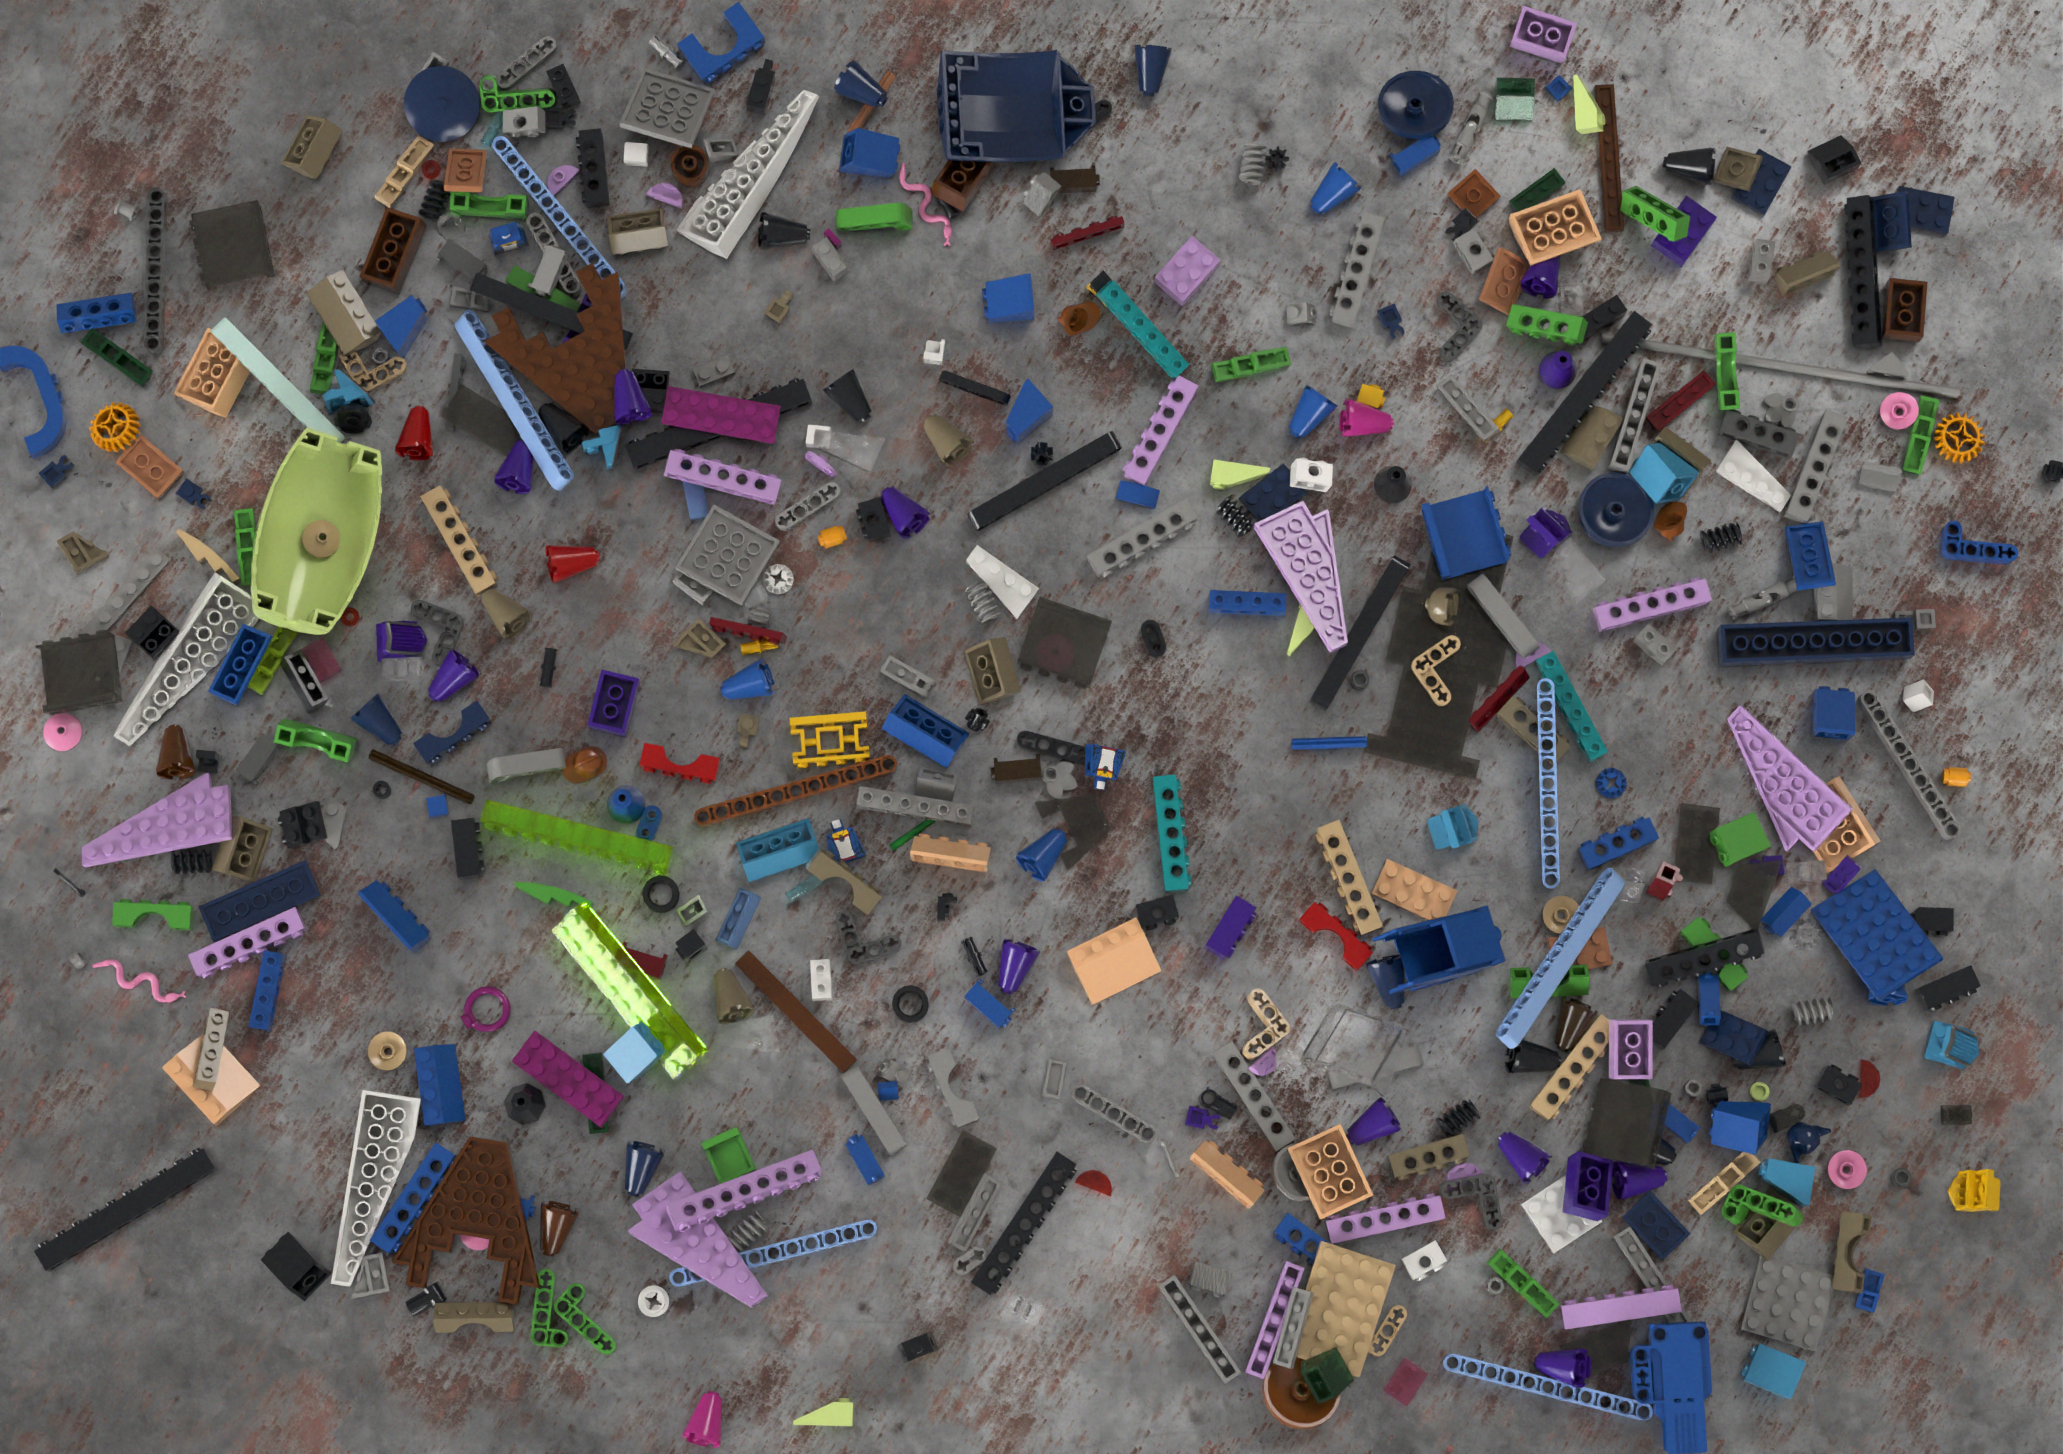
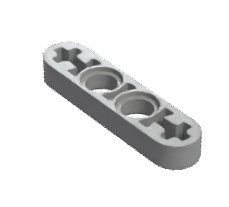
M550 36L543 37L497 75L498 87L501 90L511 89L554 54L557 49L555 39ZM546 42L549 44L552 42L551 49H549L548 47L545 48ZM539 47L541 50H543L544 55H542L540 50H538ZM537 53L539 59L536 62L530 61V54ZM517 65H523L525 70L523 73L518 74L514 71V68ZM510 71L512 72L513 76L516 77L515 79H513L512 76L510 77ZM503 77L505 79L509 78L507 85L505 83L501 84Z
M829 482L778 514L775 519L777 528L781 531H787L838 499L840 496L839 485ZM829 487H831L832 489L836 488L835 495H827L826 498L828 500L824 501V498L820 493L823 491L825 495L829 492ZM813 497L821 499L819 506L811 505L810 501ZM797 507L805 509L803 516L798 517L795 515L794 511ZM789 512L792 513L793 518L796 520L793 522L791 518L787 521V526L779 525L781 518L786 520L790 517Z

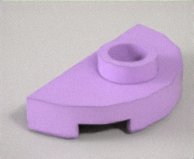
M569 165L557 167L548 177V190L555 197L580 170Z
M662 182L651 187L646 194L648 197L682 209V195L678 188L671 183Z
M807 451L804 455L806 460L831 479L836 477L837 472L828 464L829 460L821 454L817 456L813 452Z
M1537 642L1539 648L1525 659L1517 653L1516 668L1520 665L1525 667L1531 664L1536 659L1551 652V650L1546 645Z
M1274 1046L1262 1053L1248 1068L1252 1073L1258 1076H1266L1275 1070L1277 1066L1275 1054L1277 1052Z
M1463 1162L1456 1164L1449 1170L1446 1181L1478 1175L1483 1172L1474 1164ZM1447 1185V1189H1448L1449 1192H1450L1451 1190L1457 1188V1187H1449V1185Z

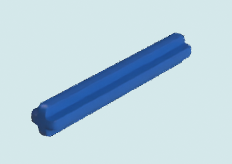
M1366 736L1293 738L1291 745L1294 750L1367 747L1368 739Z

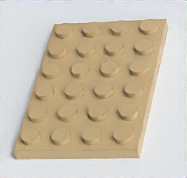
M1320 1241L1305 1290L1314 1294L1297 1357L1360 1378L1396 1265Z

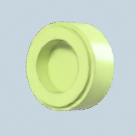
M1756 1082L1749 1089L1750 1097L1757 1102L1766 1100L1770 1093L1769 1087L1763 1082Z

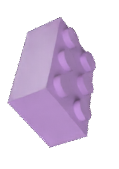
M1523 6L1510 47L1563 64L1577 23Z
M1191 236L1155 276L1154 283L1183 307L1220 266V259Z
M1609 1019V1078L1653 1079V1020Z

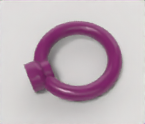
M491 986L478 988L468 996L464 1006V1014L460 1018L467 1029L473 1027L481 1032L496 1031L504 1026L509 1019L511 1012L510 1001L506 994L498 988ZM492 994L502 1002V1016L493 1024L487 1025L478 1022L472 1013V1005L481 995Z

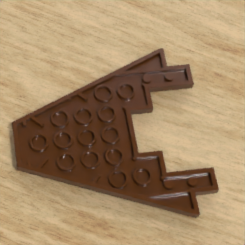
M591 263L576 271L593 305L576 314L585 332L554 348H551L544 332L526 340L513 313L507 307L492 315L500 333L485 340V343L575 418L586 424L592 432L597 434L598 430L616 424L614 419L615 375L618 374V371L626 369L619 273L615 272L601 279L594 264Z
M469 1136L392 1260V1263L409 1266L406 1285L426 1288L433 1250L452 1253L455 1234L489 1239L486 1259L505 1262L498 1301L519 1304L522 1285L540 1288L509 1143Z

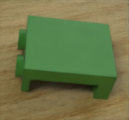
M1755 812L1709 832L1710 840L1716 847L1719 859L1724 863L1725 867L1771 847Z
M738 1127L701 1142L719 1184L756 1171Z

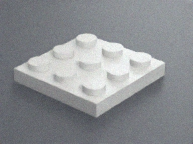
M1566 1175L1521 1204L1553 1254L1603 1222L1602 1220L1597 1222L1562 1212Z

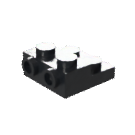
M319 801L279 811L278 823L283 827L284 835L282 836V841L287 846V849H297L327 839Z

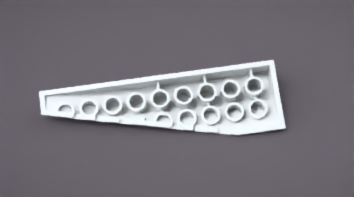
M803 90L787 106L788 110L782 115L779 114L775 119L776 122L769 129L766 128L761 133L763 136L757 142L754 140L733 162L734 166L731 169L725 170L721 174L722 178L716 184L712 183L708 188L709 191L695 201L677 228V233L708 251L727 259L782 173L804 131L819 96Z
M214 573L179 626V632L168 643L116 729L113 735L115 738L128 746L132 745L148 730L151 724L160 719L165 711L174 706L179 698L189 692L206 676L208 671L220 663L219 661L229 652L242 624L254 627L259 618L253 613L252 596L218 573Z
M366 1089L362 1090L331 1284L351 1287L369 1245V1240L376 1229L415 1138L421 1102L419 1098Z

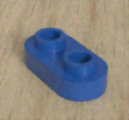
M650 805L643 811L636 830V836L642 843H650L655 839L662 820V812L657 806ZM655 812L656 816L654 818H650L649 813ZM643 830H649L647 836H643L642 832Z

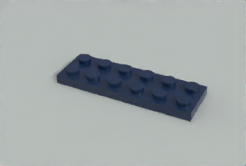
M304 860L198 907L213 942H217L291 908L318 898L321 894L309 865Z

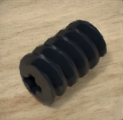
M434 180L429 182L431 188L426 190L428 194L424 196L426 202L421 204L423 209L419 210V214L425 219L439 222L436 217H443L439 210L446 209L441 204L448 203L444 196H450L451 194L444 191V182Z
M1230 495L1218 506L1216 514H1223L1221 519L1223 521L1228 519L1227 526L1233 525L1231 530L1233 532L1238 531L1237 537H1242L1254 528V524H1251L1253 517L1246 519L1245 517L1248 512L1241 513L1243 506L1236 508L1235 506L1238 501L1231 502L1230 500L1233 495Z
M1737 522L1736 526L1734 523H1729L1728 527L1724 524L1721 529L1718 526L1715 527L1714 531L1712 529H1708L1706 533L1703 530L1700 531V540L1704 551L1708 549L1710 553H1713V547L1720 551V545H1723L1725 549H1727L1728 543L1735 547V541L1742 545V533Z
M187 849L186 855L183 854L182 850H179L178 855L175 854V851H171V868L175 874H180L181 870L183 874H187L189 870L192 874L196 870L199 873H203L204 868L206 873L211 872L213 866L211 849L209 854L206 853L205 849L202 850L201 854L195 849L193 855H191L189 849Z
M1468 1099L1469 1103L1466 1100L1462 1101L1463 1107L1457 1104L1455 1106L1456 1111L1450 1109V1116L1446 1113L1442 1114L1443 1120L1439 1117L1436 1118L1439 1127L1447 1137L1448 1133L1455 1136L1454 1129L1461 1132L1460 1125L1467 1128V1120L1473 1124V1116L1480 1119V1114L1470 1099Z

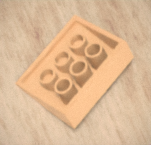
M1581 189L1510 214L1509 225L1514 237L1531 266L1602 240Z
M207 328L173 394L213 414L226 418L250 371L210 331L211 329Z
M1840 776L1826 784L1849 804L1853 810L1814 852L1827 874L1833 871L1846 855L1853 859L1881 842Z
M919 834V837L914 836L910 851L911 861L988 872L991 847H987L988 844L976 842V845L968 844L969 841L960 839L957 842L949 841L950 838L947 837L931 839L930 835Z
M1136 917L1067 951L1069 960L1092 1005L1161 972L1160 966Z
M202 1034L177 1053L162 1068L208 1119L218 1126L261 1085L223 1045L217 1080L213 1091L194 1088L203 1039Z
M1341 1124L1287 1148L1320 1220L1373 1196Z
M1205 1140L1191 1155L1190 1160L1250 1209L1265 1191L1262 1188L1264 1185L1258 1179L1254 1178L1252 1180L1247 1176L1249 1172L1241 1165L1239 1167L1232 1163L1234 1159L1227 1153L1222 1155L1218 1151L1219 1147L1213 1141L1207 1142Z

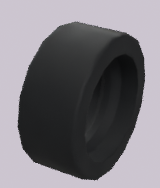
M658 875L646 882L643 887L642 896L649 909L658 913H665L676 907L680 892L673 879ZM665 883L670 886L673 893L670 902L665 905H657L652 902L650 890L655 884Z
M904 986L894 994L892 1000L893 1011L904 1022H918L927 1014L929 1008L928 997L917 986ZM906 993L917 994L922 1001L921 1010L915 1015H906L899 1008V1001Z

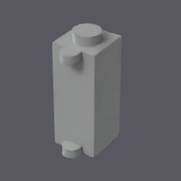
M550 245L543 246L545 253L533 283H528L527 286L535 291L534 294L543 298L545 296L552 297L568 257L565 251Z

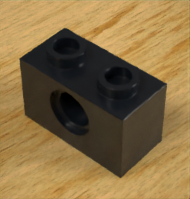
M564 64L546 71L563 110L581 103Z
M880 497L858 503L859 509L856 510L858 520H862L864 527L861 528L864 539L868 538L869 543L891 537ZM874 516L878 521L876 524L871 525L867 522L868 518Z
M1173 894L1135 906L1141 928H1146L1147 931L1158 928V924L1165 923V926L1174 924L1176 919H1179ZM1153 910H1162L1163 916L1155 918L1152 915Z
M694 929L675 942L678 946L675 949L683 960L687 958L689 962L708 948Z
M1833 1064L1825 1066L1814 1087L1848 1106L1851 1105L1862 1086V1083L1858 1082L1859 1078L1851 1074L1847 1076L1841 1073L1842 1069ZM1836 1079L1843 1081L1842 1089H1838L1835 1086Z

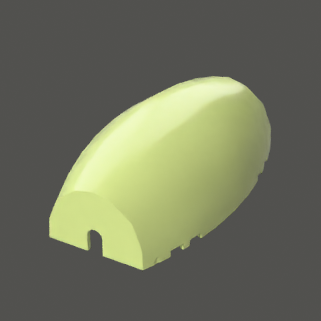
M306 428L283 460L268 491L260 514L251 563V596L253 613L258 618L284 629L321 635L330 632L344 613L366 570L380 518L382 465L379 450L351 441L347 444L337 442L338 437ZM313 521H328L337 528L340 534L339 547L329 557L318 558L312 556L303 546V531ZM323 534L319 535L320 540L326 539Z

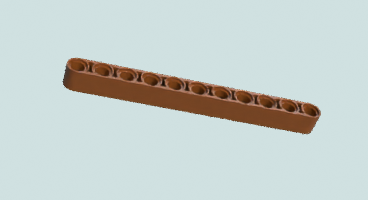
M886 755L700 808L695 812L694 819L700 827H709L895 773L897 761L893 756ZM890 760L894 763V767L889 770L885 769L883 764ZM873 766L876 770L874 774L868 775L865 773V768ZM848 772H856L857 777L854 780L847 779L846 775ZM835 776L839 781L836 785H830L828 779ZM816 781L820 784L818 790L813 791L809 786L812 782ZM794 787H799V788H801V793H800V795H798V796L792 795V794H791L792 788H794ZM774 793H782V799L774 801L772 799ZM761 797L764 799V804L762 806H755L754 800ZM744 803L746 808L744 811L738 812L735 810L736 805ZM718 809H727V814L724 817H719L717 815ZM700 814H708V820L700 822L698 820Z

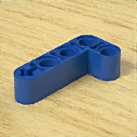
M1958 521L1948 522L1941 532L1940 551L1942 557L1948 560L2007 565L2012 563L2019 554L2017 547L2011 544L1962 540V526ZM1948 527L1955 528L1956 535L1950 534ZM1947 546H1953L1955 553H1949ZM1966 547H1971L1974 555L1967 554ZM1985 549H1990L1993 552V557L1987 556ZM2006 551H2008V554L2011 555L2010 558H2008L2007 554H2004Z

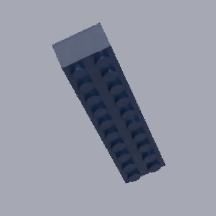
M1912 617L1725 624L1717 628L1720 666L1911 659L1915 655Z

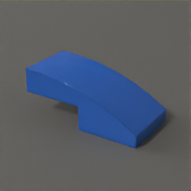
M1120 480L1116 499L1155 509L1160 490Z
M1865 1267L1863 1273L1865 1274L1863 1294L1858 1293L1855 1307L1874 1313L1885 1273Z

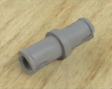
M657 35L651 38L648 44L655 48L662 58H666L675 68H678L683 63L684 58L679 56L672 49L671 45H667Z

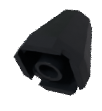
M528 1083L512 1087L504 1100L508 1117L522 1125L539 1121L546 1108L542 1091ZM521 1100H525L523 1105L520 1104Z

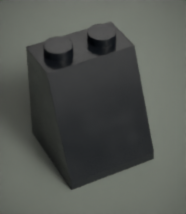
M290 1232L280 1237L279 1241L261 1259L280 1282L303 1301L332 1274Z

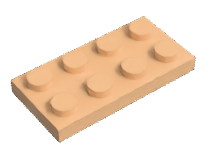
M1387 859L1371 895L1426 920H1432L1447 916L1458 890Z

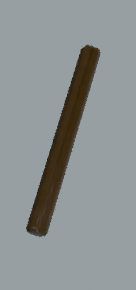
M374 749L369 753L368 758L465 803L472 804L475 798L472 793Z

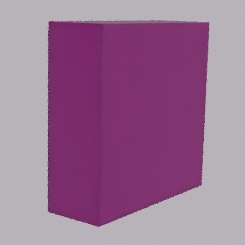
M829 228L824 231V238L827 237L836 250L842 247L841 241Z

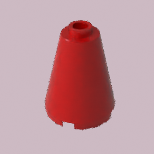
M415 406L410 409L395 446V452L400 457L404 458V455L410 456L409 460L424 461L430 459V455L433 456L429 411L423 406Z
M547 545L545 548L546 556H550L548 557L547 567L553 583L560 582L595 567L597 562L600 561L598 550H594L593 547Z

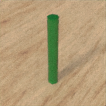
M924 820L889 844L892 851L896 850L936 821Z

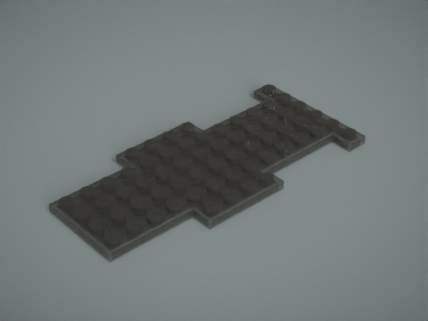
M1506 534L1504 541L1511 549L1514 536ZM1432 549L1422 591L1403 586L1385 661L1404 665L1387 737L1368 733V745L1364 747L1363 753L1473 780L1476 779L1480 760L1462 756L1469 726L1468 720L1472 714L1478 684L1498 687L1508 640L1470 593L1467 584L1479 575L1484 574L1500 594L1507 563L1442 580ZM1441 587L1457 589L1454 593L1458 594L1459 597L1457 615H1452L1451 620H1454V623L1451 626L1435 623L1430 618L1428 609L1425 608L1426 599L1430 598V595ZM1454 635L1460 640L1459 650L1433 668L1451 693L1450 702L1445 706H1438L1413 673L1411 665L1416 657L1447 636ZM1448 640L1446 647L1443 648L1442 645L1440 647L1444 652L1450 647L1455 649L1456 642ZM1433 650L1430 656L1433 660H1439L1441 653L1438 650ZM1426 655L1424 656L1426 658L1424 662H1416V669L1424 670L1423 666L1429 662ZM1429 676L1426 678L1428 686L1433 687L1436 685L1437 681L1434 677ZM1439 685L1438 688L1433 690L1432 692L1434 694L1437 691L1439 694L1438 700H1443L1445 702V698L1447 695H1442L1440 693L1439 689L1442 687Z

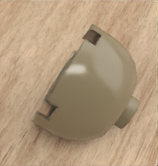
M1438 588L1430 595V598L1426 599L1425 608L1428 609V614L1435 623L1448 626L1454 623V620L1451 619L1452 615H1457L1459 601L1458 594L1454 593L1457 591L1456 588Z

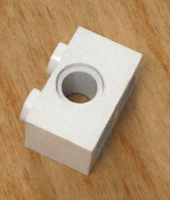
M1296 458L1291 465L1290 487L1327 492L1332 486L1333 464H1328L1325 461H1310L1307 458Z
M830 959L810 960L812 1000H832Z
M1435 1240L1400 1261L1411 1280L1417 1279V1281H1420L1428 1276L1426 1272L1432 1269L1436 1272L1445 1267L1443 1263L1447 1259ZM1423 1256L1427 1257L1430 1261L1427 1268L1422 1267L1419 1263L1420 1258Z

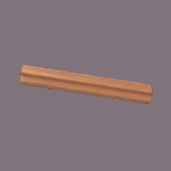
M886 71L878 84L887 91L895 79V75L890 71ZM864 104L849 127L848 132L857 128L862 129L875 107Z

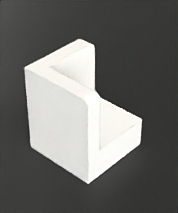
M626 142L624 147V164L626 166L648 167V144Z
M941 339V342L930 340L926 342L923 357L924 363L943 364L945 339Z
M808 425L806 446L829 449L831 427Z
M1924 679L1904 687L1903 701L1912 712L1933 705L1934 691Z

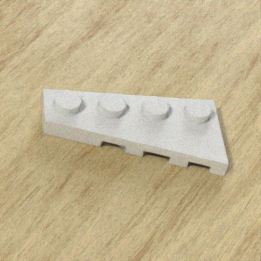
M1736 439L1716 470V473L1778 512H1781L1791 495Z
M978 545L966 559L970 567L986 584H989V589L1000 599L1015 619L1018 620L1039 591V588Z

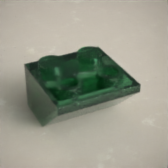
M1497 77L1495 82L1494 120H1533L1535 78Z
M1337 1347L1301 1362V1374L1318 1405L1337 1397L1354 1381Z

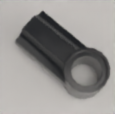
M1207 1089L1199 1095L1200 1105L1229 1120L1234 1115L1238 1106L1211 1089ZM1206 1093L1211 1094L1213 1097L1211 1104L1206 1103L1203 1099Z
M435 1282L405 1303L414 1317L426 1309L434 1307V1303L444 1302L447 1300V1297L439 1282Z

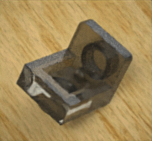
M1940 1105L1941 1125L1960 1126L1972 1124L1971 1105Z

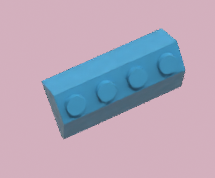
M809 818L736 842L748 882L807 863L819 849Z

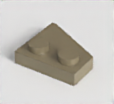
M74 531L57 540L59 547L76 574L109 557L105 550L99 549L92 542L83 539Z
M698 618L673 645L683 650L714 658L726 646V643Z

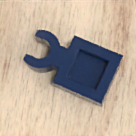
M1395 303L1377 310L1384 329L1390 327V337L1392 340L1395 339L1394 331L1396 330L1401 333V336L1404 335L1403 327L1398 325V323L1402 322Z
M66 455L60 457L57 465L52 461L38 473L52 489L66 477L63 472L74 467L72 462L69 465H64V461L68 459Z
M187 478L175 493L191 505L196 501L197 505L203 510L206 507L202 505V501L204 499L212 501L208 495H201L203 489Z

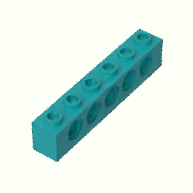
M1114 280L1109 281L1096 293L1100 300L1171 378H1176L1190 365Z
M1554 650L1536 659L1534 663L1542 678H1548L1554 683L1555 702L1588 764L1606 755L1608 750ZM1544 681L1550 691L1551 684L1547 681Z
M1176 774L1155 776L1152 778L1165 893L1188 891V886L1192 885L1191 874H1187L1186 867L1190 866L1189 856L1185 855L1184 848L1187 847V837L1182 834V829L1185 828V819L1180 816V810L1183 809L1182 798H1178V791L1181 790L1180 779H1176ZM1165 791H1170L1174 797L1171 800H1165L1162 794ZM1173 810L1176 816L1173 819H1168L1165 817V812ZM1175 829L1178 835L1175 838H1170L1167 835V831ZM1177 848L1180 851V855L1172 857L1169 854V850ZM1179 867L1182 870V874L1174 876L1171 873V869Z

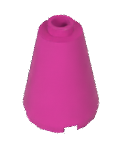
M1352 399L1344 401L1343 405H1346L1345 411L1341 410L1339 430L1343 431L1341 436L1388 433L1390 429L1392 430L1394 419L1391 418L1390 414Z
M708 1391L707 1394L702 1395L682 1435L683 1439L687 1437V1442L707 1447L708 1444H713V1448L720 1447L722 1398L719 1397V1393Z

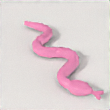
M901 163L899 175L901 186L907 191L924 192L925 196L918 207V214L921 219L927 222L943 221L945 223L943 232L946 239L944 246L947 244L950 246L949 239L952 235L950 220L942 214L928 215L926 213V208L932 198L931 190L926 184L906 183L905 163Z
M106 959L92 965L93 968L109 965L115 966L117 982L124 989H132L145 979L150 980L152 995L158 1002L171 1003L181 996L186 998V995H184L185 991L182 994L169 993L166 996H161L159 993V980L155 974L150 972L140 973L132 981H126L124 979L123 966L118 960Z

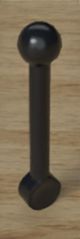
M54 869L53 872L75 889L80 897L85 896V890L79 889L58 869Z

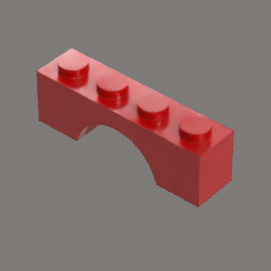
M644 743L639 765L641 768H644L643 771L648 773L660 771L664 776L673 777L675 774L680 775L683 780L692 781V778L700 779V783L711 785V782L716 783L721 760L719 757L700 754L691 764L677 765L666 757L663 746Z
M1314 902L1298 921L1311 933L1321 930H1329L1336 933L1344 945L1342 960L1357 972L1372 955V947L1365 941L1360 942L1356 938L1357 934L1352 929H1345L1341 925L1343 922L1334 915L1332 917L1327 913L1328 909L1319 902L1317 904Z

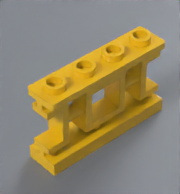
M866 711L789 718L791 735L801 736L802 752H792L793 765L797 766V768H809V765L816 764L817 767L828 766V763L846 765L848 761H855V764L870 760L869 746H859L858 730L868 729ZM861 722V724H854V735L843 736L842 725L835 726L836 724ZM823 726L815 728L816 738L805 739L804 729H796L800 727ZM839 731L840 748L821 750L820 733ZM855 742L856 753L864 752V754L837 756V754H845L844 743ZM806 746H817V755H825V757L799 759V757H806Z

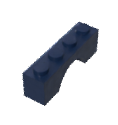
M475 701L461 711L462 723L455 734L441 738L428 733L413 743L428 765L439 762L442 759V755L455 751L458 748V744L470 741L474 737L473 734L478 731L483 732L490 727L489 724L492 721L478 701Z

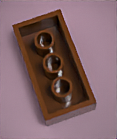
M386 207L360 273V278L365 283L400 294L426 228V223L419 217Z

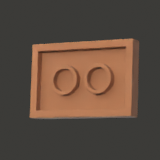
M449 148L444 191L482 192L487 150Z
M1503 247L1498 248L1479 300L1509 315L1512 304L1516 305L1522 290V283L1520 282L1530 267L1529 262Z
M140 434L136 438L137 440H134L131 444L132 446H129L115 463L159 500L184 471Z
M1605 927L1594 930L1572 965H1587L1588 970L1613 965ZM1559 936L1547 938L1549 950H1551Z

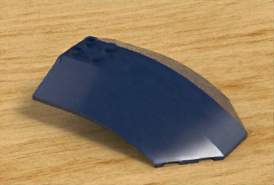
M1057 49L1029 53L941 51L937 104L939 134L946 160L1027 162L1062 158L1096 123L1094 87L1079 75L1080 73L1071 63L1068 64L1060 56L1061 53Z

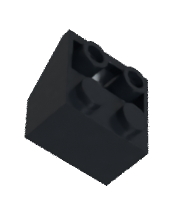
M1842 135L1807 151L1824 185L1858 169L1862 163L1854 147Z
M632 369L652 410L651 412L663 413L667 388L670 386V371Z
M151 605L125 634L154 659L179 630Z

